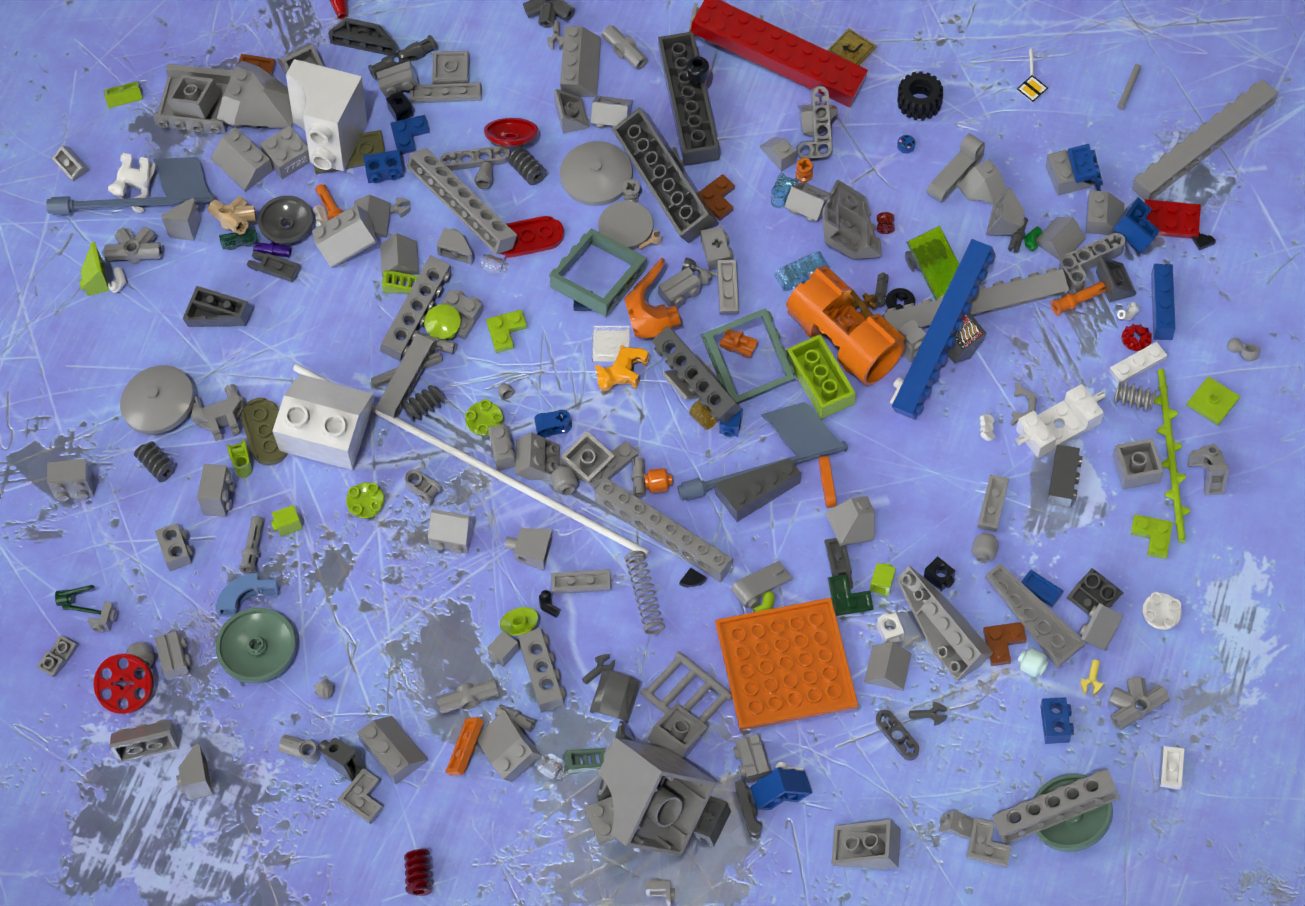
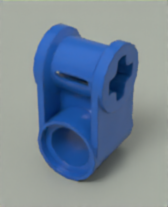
M566 410L540 413L534 417L537 435L544 438L567 433L572 428L570 414Z

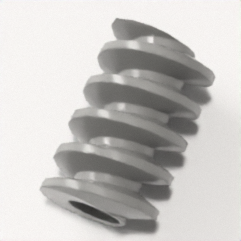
M1119 381L1114 401L1118 403L1122 399L1123 406L1129 401L1130 408L1136 403L1137 410L1144 406V411L1147 412L1150 408L1152 409L1157 390L1150 394V388L1143 392V386L1141 385L1136 390L1135 383L1129 388L1128 381H1125L1123 385Z

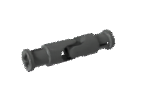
M428 35L426 39L420 42L416 41L405 49L382 58L380 62L374 65H368L370 74L377 80L376 72L407 61L416 60L424 56V53L432 49L436 50L437 44L434 38ZM398 56L399 62H394L393 59Z

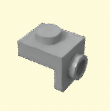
M105 601L100 618H88L87 622L90 628L96 632H110L112 623L117 619V610L112 602Z
M957 810L945 812L939 821V832H951L959 837L968 839L971 836L974 819Z
M651 879L645 882L646 896H666L667 906H671V901H675V888H671L670 881Z

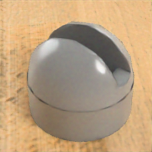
M699 270L698 278L701 285H707L712 281L710 279L712 274L709 271Z
M502 383L498 387V394L502 400H506L514 394V390L509 384Z

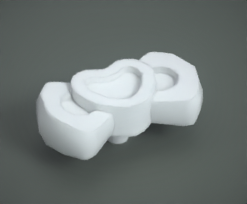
M317 205L313 208L316 214L317 227L329 221L326 213L327 210L322 205Z
M983 414L980 416V435L984 440L991 441L995 438L992 432L994 429V418L990 414Z

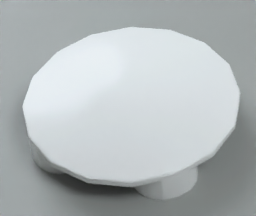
M1154 592L1143 604L1142 613L1144 619L1156 629H1172L1181 619V602L1168 594Z

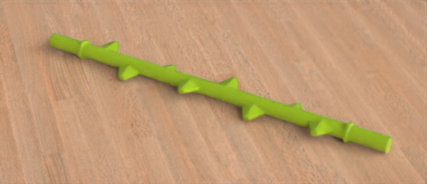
M1159 369L1157 373L1160 395L1155 398L1154 404L1162 406L1164 425L1157 428V433L1164 435L1166 438L1168 458L1161 462V465L1169 469L1172 489L1165 492V497L1173 500L1178 542L1184 543L1186 542L1183 517L1190 513V508L1183 506L1181 503L1179 484L1186 479V475L1177 471L1175 452L1182 448V444L1174 441L1171 420L1178 415V411L1172 410L1169 407L1165 370Z

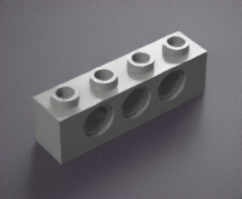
M541 628L518 635L519 645L540 712L564 706L563 699L566 696L563 686L559 687L557 682L560 680L558 670H553L552 663H555L552 651H547L546 646L549 645L547 635H542ZM535 650L542 651L540 654H533ZM541 667L547 668V670L544 672L538 671V669ZM546 685L553 686L551 689L548 690L543 688Z

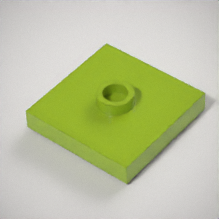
M1208 376L1189 399L1186 406L1219 426L1239 401L1240 396Z

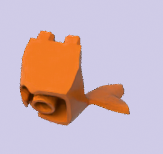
M660 258L624 298L634 335L641 339L656 337L667 326L672 329V327L681 325L676 305L668 308L665 307V304L653 306L645 299L648 287L654 282L664 265L665 259Z

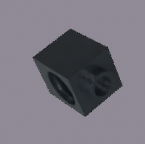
M402 91L386 98L388 110L395 121L413 117L412 106Z
M937 556L925 568L924 578L942 592L946 587L950 588L955 582L956 570ZM942 573L945 577H939L936 574Z

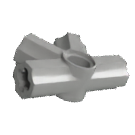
M122 227L114 234L119 244H106L104 246L106 261L128 260V262L135 264L142 259L162 258L161 242L151 243L156 238V235L148 227L141 228L135 237L129 228Z
M1141 676L1127 680L1128 692L1115 687L1108 704L1120 710L1110 716L1112 724L1121 731L1137 720L1144 719L1148 713L1169 701L1170 697L1166 689L1158 685L1147 692L1145 678ZM1136 706H1142L1144 710H1140Z

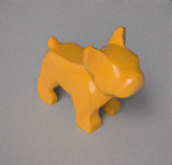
M621 345V350L612 366L605 368L595 365L599 388L603 391H608L616 384H631L634 389H637L640 380L638 379L639 375L632 371V364L641 362L647 366L650 359L649 352L642 348Z

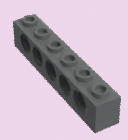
M669 326L652 340L656 346L654 350L661 357L664 355L667 358L665 363L671 369L675 368L678 371L676 375L682 382H688L689 386L687 388L693 395L698 394L701 397L698 401L705 408L709 407L712 410L710 414L716 421L721 420L726 424L742 409ZM675 347L674 352L670 353V350ZM684 360H687L686 364L681 366V363ZM698 373L697 377L692 379L693 375ZM709 386V389L703 392L704 388ZM721 398L719 404L715 405L716 400Z

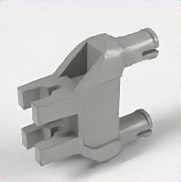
M230 384L232 390L229 389L228 385L224 388L228 399L206 407L202 406L201 399L198 396L195 397L196 403L193 404L191 409V419L198 426L212 431L215 441L222 439L219 428L227 425L230 426L233 435L240 433L237 421L241 416L242 409H244L245 402L243 397L239 396L235 384Z

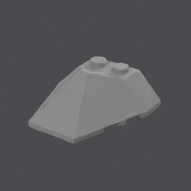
M241 61L235 67L224 92L217 121H223L225 124L239 127V125H247L253 128L267 126L273 129H284L289 125L292 127L293 118L288 87L259 66Z
M837 179L822 210L825 243L852 259L880 257L882 255L881 241L879 237L876 238L874 232L876 226L874 223H871L869 218L872 214L866 196Z

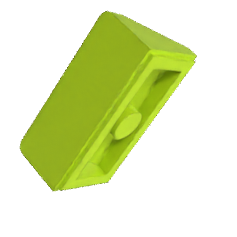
M138 81L103 90L108 108L142 100Z

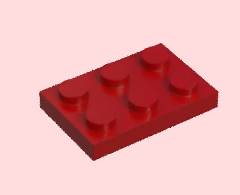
M1145 199V203L1152 208L1146 219L1160 230L1157 234L1158 236L1190 239L1194 236L1199 237L1201 204Z

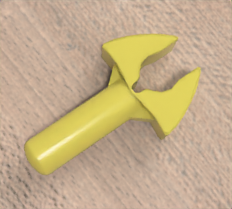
M1097 659L1092 660L1089 678H1081L1080 681L1084 695H1086L1087 687L1092 684L1094 688L1092 697L1101 690L1103 683H1099L1096 680L1100 661Z

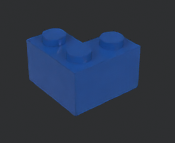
M1137 197L1124 210L1112 229L1122 234L1132 247L1142 252L1155 239L1160 230L1146 219L1152 208Z
M781 767L772 769L769 775L757 779L756 783L750 786L756 808L761 810H772L784 801L800 802L812 794L805 771L788 770Z

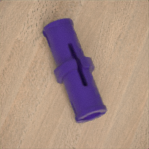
M254 242L255 246H253V252L258 251L275 256L290 258L292 252L291 246L276 245L274 242L270 244Z

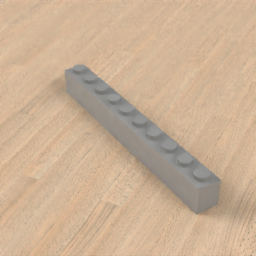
M1263 79L1257 84H1252L1246 93H1241L1232 104L1228 103L1223 111L1215 113L1209 122L1201 124L1195 133H1190L1182 143H1177L1172 151L1164 153L1158 162L1150 164L1144 173H1139L1133 180L1132 190L1143 200H1153L1275 104L1278 92Z
M1051 268L1046 270L1044 274L1039 275V272L1029 274L1028 278L1021 279V277H1015L1010 279L1011 282L1004 283L999 281L993 283V286L988 288L985 285L979 286L980 291L971 303L970 313L975 317L1064 295L1069 291L1063 269ZM944 295L940 296L939 300L932 301V299L921 301L919 305L914 306V303L904 305L903 309L896 310V308L887 309L882 317L898 332L899 327L910 320H915L922 330L930 327Z

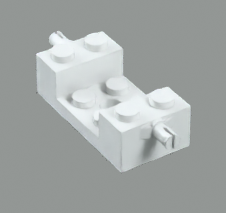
M1080 384L1066 392L1065 399L1038 415L1035 411L1026 414L1018 419L1016 430L1020 436L1015 438L1016 443L1020 446L1026 442L1035 456L1040 458L1056 449L1057 444L1063 445L1101 424L1104 414L1097 402L1106 398L1105 393L1100 391L1095 395H1091ZM1062 422L1064 427L1057 428L1054 423Z

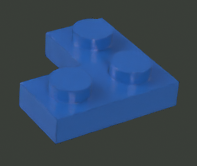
M425 115L390 123L396 148L399 150L400 155L415 152L413 137L429 133Z

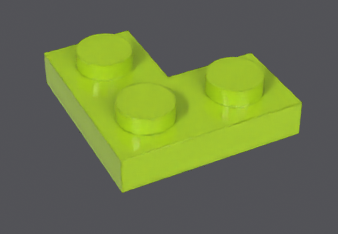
M522 309L486 319L495 353L514 349L510 333L527 329Z
M1134 514L1130 535L1150 538L1147 556L1167 559L1173 522Z

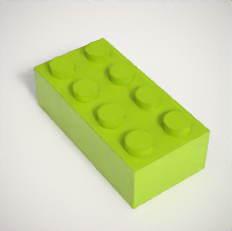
M821 334L787 348V361L789 364H792L795 376L821 419L855 404L856 393Z

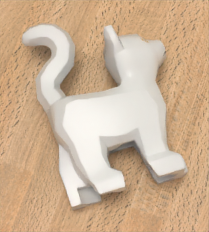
M123 153L120 157L122 166L117 172L116 181L108 186V191L113 196L124 199L126 186L142 192L134 198H147L156 163L150 164L148 158L140 157V169H135L131 167V154ZM131 206L132 209L137 213H143L145 211V209L140 206Z

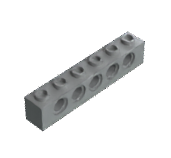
M432 255L429 256L382 341L380 352L398 361L401 360L403 355L405 356L410 341H413L416 334L419 333L417 331L419 325H424L426 312L432 309L435 304L433 299L435 296L439 297L443 289L441 286L443 281L447 282L450 277V264ZM430 277H433V278H435V279H437V280H436V281H432V280H430L429 278H430ZM421 292H426L429 295H422ZM413 307H419L421 310H415ZM406 321H409V322H411L413 325H407V324H405V322H406ZM401 336L404 340H399L396 337Z
M1108 769L1097 771L1089 777L1077 779L1074 783L1067 786H1060L1047 794H1040L1035 799L1021 802L1008 810H1001L992 817L1003 843L1007 845L1120 799V796Z

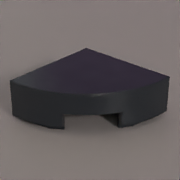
M1200 232L1199 237H1192L1198 250L1216 243V240L1211 235L1200 234Z
M690 567L680 580L679 585L686 588L700 586L707 581V577Z

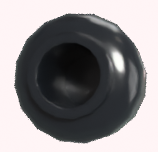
M699 56L689 59L686 64L687 78L693 83H703L708 79L710 73L708 61Z

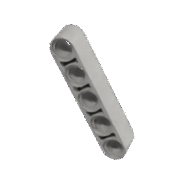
M420 333L416 334L382 395L377 411L392 418L397 417L402 408V403L406 401L433 352L436 340Z

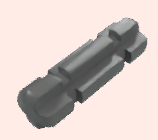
M884 272L878 274L875 295L878 299L875 304L878 307L884 306L886 300L884 297H886L888 283L886 282H888L889 276Z

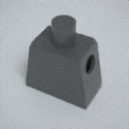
M333 738L330 742L323 740L319 744L318 750L322 752L327 764L350 782L356 778L363 768L366 769L358 752L339 739Z

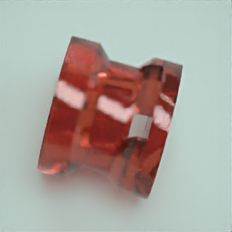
M890 212L879 213L876 217L878 222L877 232L881 234L893 233L895 231V225L893 224L895 221L894 214Z

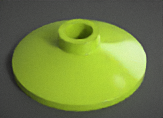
M515 608L501 618L500 629L510 636L525 634L536 626L538 615L532 608Z

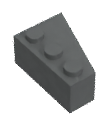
M196 286L182 319L188 327L246 326L252 308L248 301Z

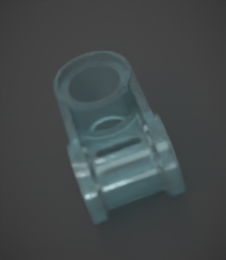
M782 172L779 174L771 190V204L773 207L783 208L785 206L791 187L798 184L799 179L787 177Z

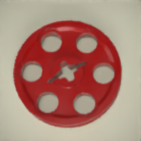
M116 654L105 659L98 667L94 676V692L100 704L107 710L118 714L132 713L141 709L149 701L154 688L153 674L148 664L140 657L133 654ZM122 658L128 660V667L126 669H122L119 666V661ZM106 668H109L112 672L108 680L102 674ZM138 668H143L145 671V676L142 679L136 677V670ZM124 678V681L134 684L124 686L123 689V686L114 685L113 683H120ZM106 688L112 692V696L108 700L102 695L103 690ZM138 688H143L145 691V696L142 699L136 697V690ZM122 698L128 701L126 709H122L119 706V701Z

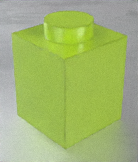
M294 505L272 512L274 520L270 522L274 532L278 531L280 537L302 529Z
M877 563L871 580L870 592L889 597L896 568L887 563Z

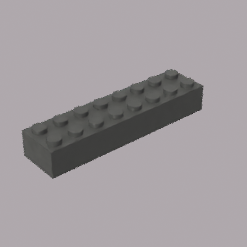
M686 32L658 37L659 54L684 165L719 160V145L705 82L693 83L686 75L687 62L692 57L698 56L694 34Z
M639 107L612 129L681 238L690 243L701 234L700 230L708 229L718 221L647 112Z

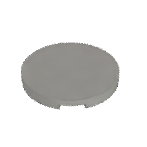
M619 201L608 206L600 215L598 222L599 233L631 250L637 249L639 245L646 242L651 236L653 218L648 209L643 205L633 201Z

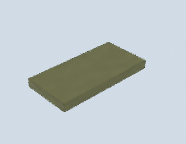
M381 130L361 133V138L345 169L365 166L364 155L385 152ZM314 165L316 175L333 171H339L332 168L329 170H322Z

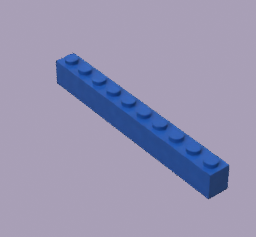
M971 239L892 404V408L896 413L916 420L917 416L923 412L925 399L930 397L931 387L934 381L936 382L939 378V370L942 364L944 365L947 361V353L956 342L955 336L964 325V317L970 313L971 303L979 294V286L987 277V269L995 260L996 254L992 246Z

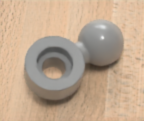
M1232 338L1227 343L1230 352L1237 353L1240 351L1241 356L1248 361H1253L1260 357L1261 348L1255 344L1243 345L1242 341L1238 338Z

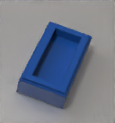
M1030 570L1021 581L1035 596L1051 608H1053L1064 590L1033 570Z

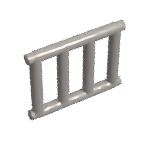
M679 651L675 654V659L652 684L647 689L643 688L640 691V694L666 714L671 709L668 705L698 676L705 683L683 706L685 710L689 712L711 688L720 694L698 718L704 724L726 700L732 699V694ZM681 664L685 665L690 669L686 676L662 701L657 698L653 693Z

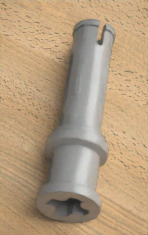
M252 516L246 548L241 553L243 558L238 569L245 574L256 572L255 562L259 557L257 547L264 520L259 516Z

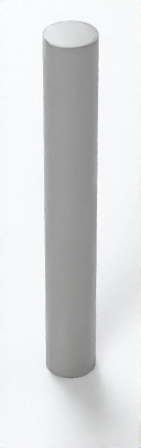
M1139 64L1134 65L1117 107L1121 110L1125 108L1141 70V65Z

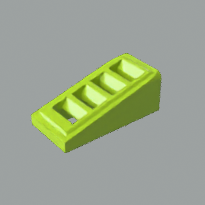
M384 270L382 280L383 292L409 294L412 289L411 284L416 282L418 276Z

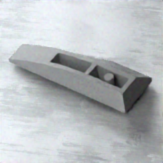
M908 566L896 579L932 652L956 681L982 666L993 654V651L958 610L913 567Z

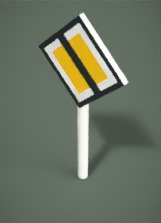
M1030 48V77L1016 90L1034 103L1049 88L1034 77L1033 49Z

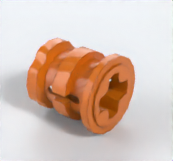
M802 158L798 160L795 172L798 181L808 182L812 179L813 163L810 159Z

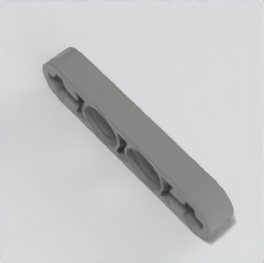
M494 146L447 152L440 157V161L451 171L481 167L483 162L500 165L509 162L510 150L508 147ZM483 154L489 156L487 160H481L479 157ZM467 156L470 157L471 160L469 162H463L462 158Z

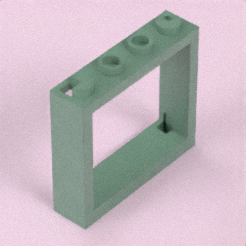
M591 228L587 234L582 235L580 242L571 248L570 253L561 259L559 266L550 272V287L606 317L646 270L647 258ZM591 244L631 265L604 298L563 277Z
M766 308L701 334L717 377L720 379V384L736 402L794 379V368L787 361V351L784 346H781L779 331L777 328L774 329L772 314ZM761 316L785 376L737 396L713 336Z

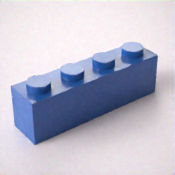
M1154 264L1151 273L1153 340H1173L1175 332L1173 264Z

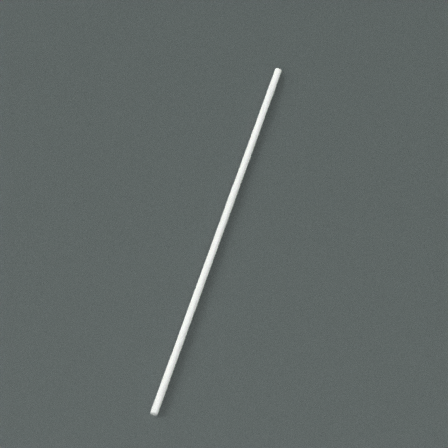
M295 364L293 367V371L299 374L328 381L298 364ZM373 405L372 413L632 551H643L646 558L648 557L649 550L398 417L392 418L377 411V406Z

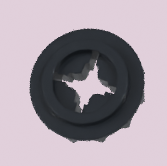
M896 288L886 296L885 304L888 309H903V305L897 304V299L904 301V305L914 303L915 306V297L907 289Z

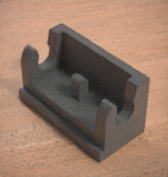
M710 796L693 831L699 841L703 838L709 845L715 846L731 813V809L726 801Z

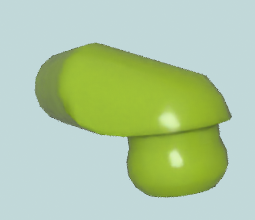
M768 591L762 594V604L752 608L753 612L772 609L775 601L774 593Z

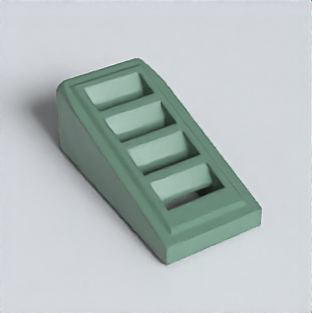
M605 748L566 750L563 754L565 774L599 770L604 762ZM597 754L599 755L600 763H596L595 755ZM587 756H590L591 764L588 763ZM579 757H582L583 764H580Z

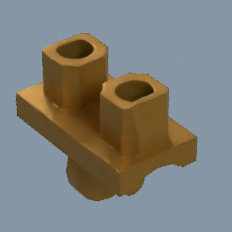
M852 290L850 293L853 298L851 306L854 309L860 307L862 310L859 313L867 320L869 316L873 315L869 307L873 310L876 309L877 305L875 303L878 298L875 294L868 295L864 293L862 295L864 301H862L857 293Z

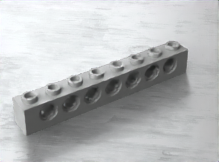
M428 148L410 153L407 168L495 254L513 249L517 234Z
M606 477L594 491L596 503L720 583L732 569L731 557Z

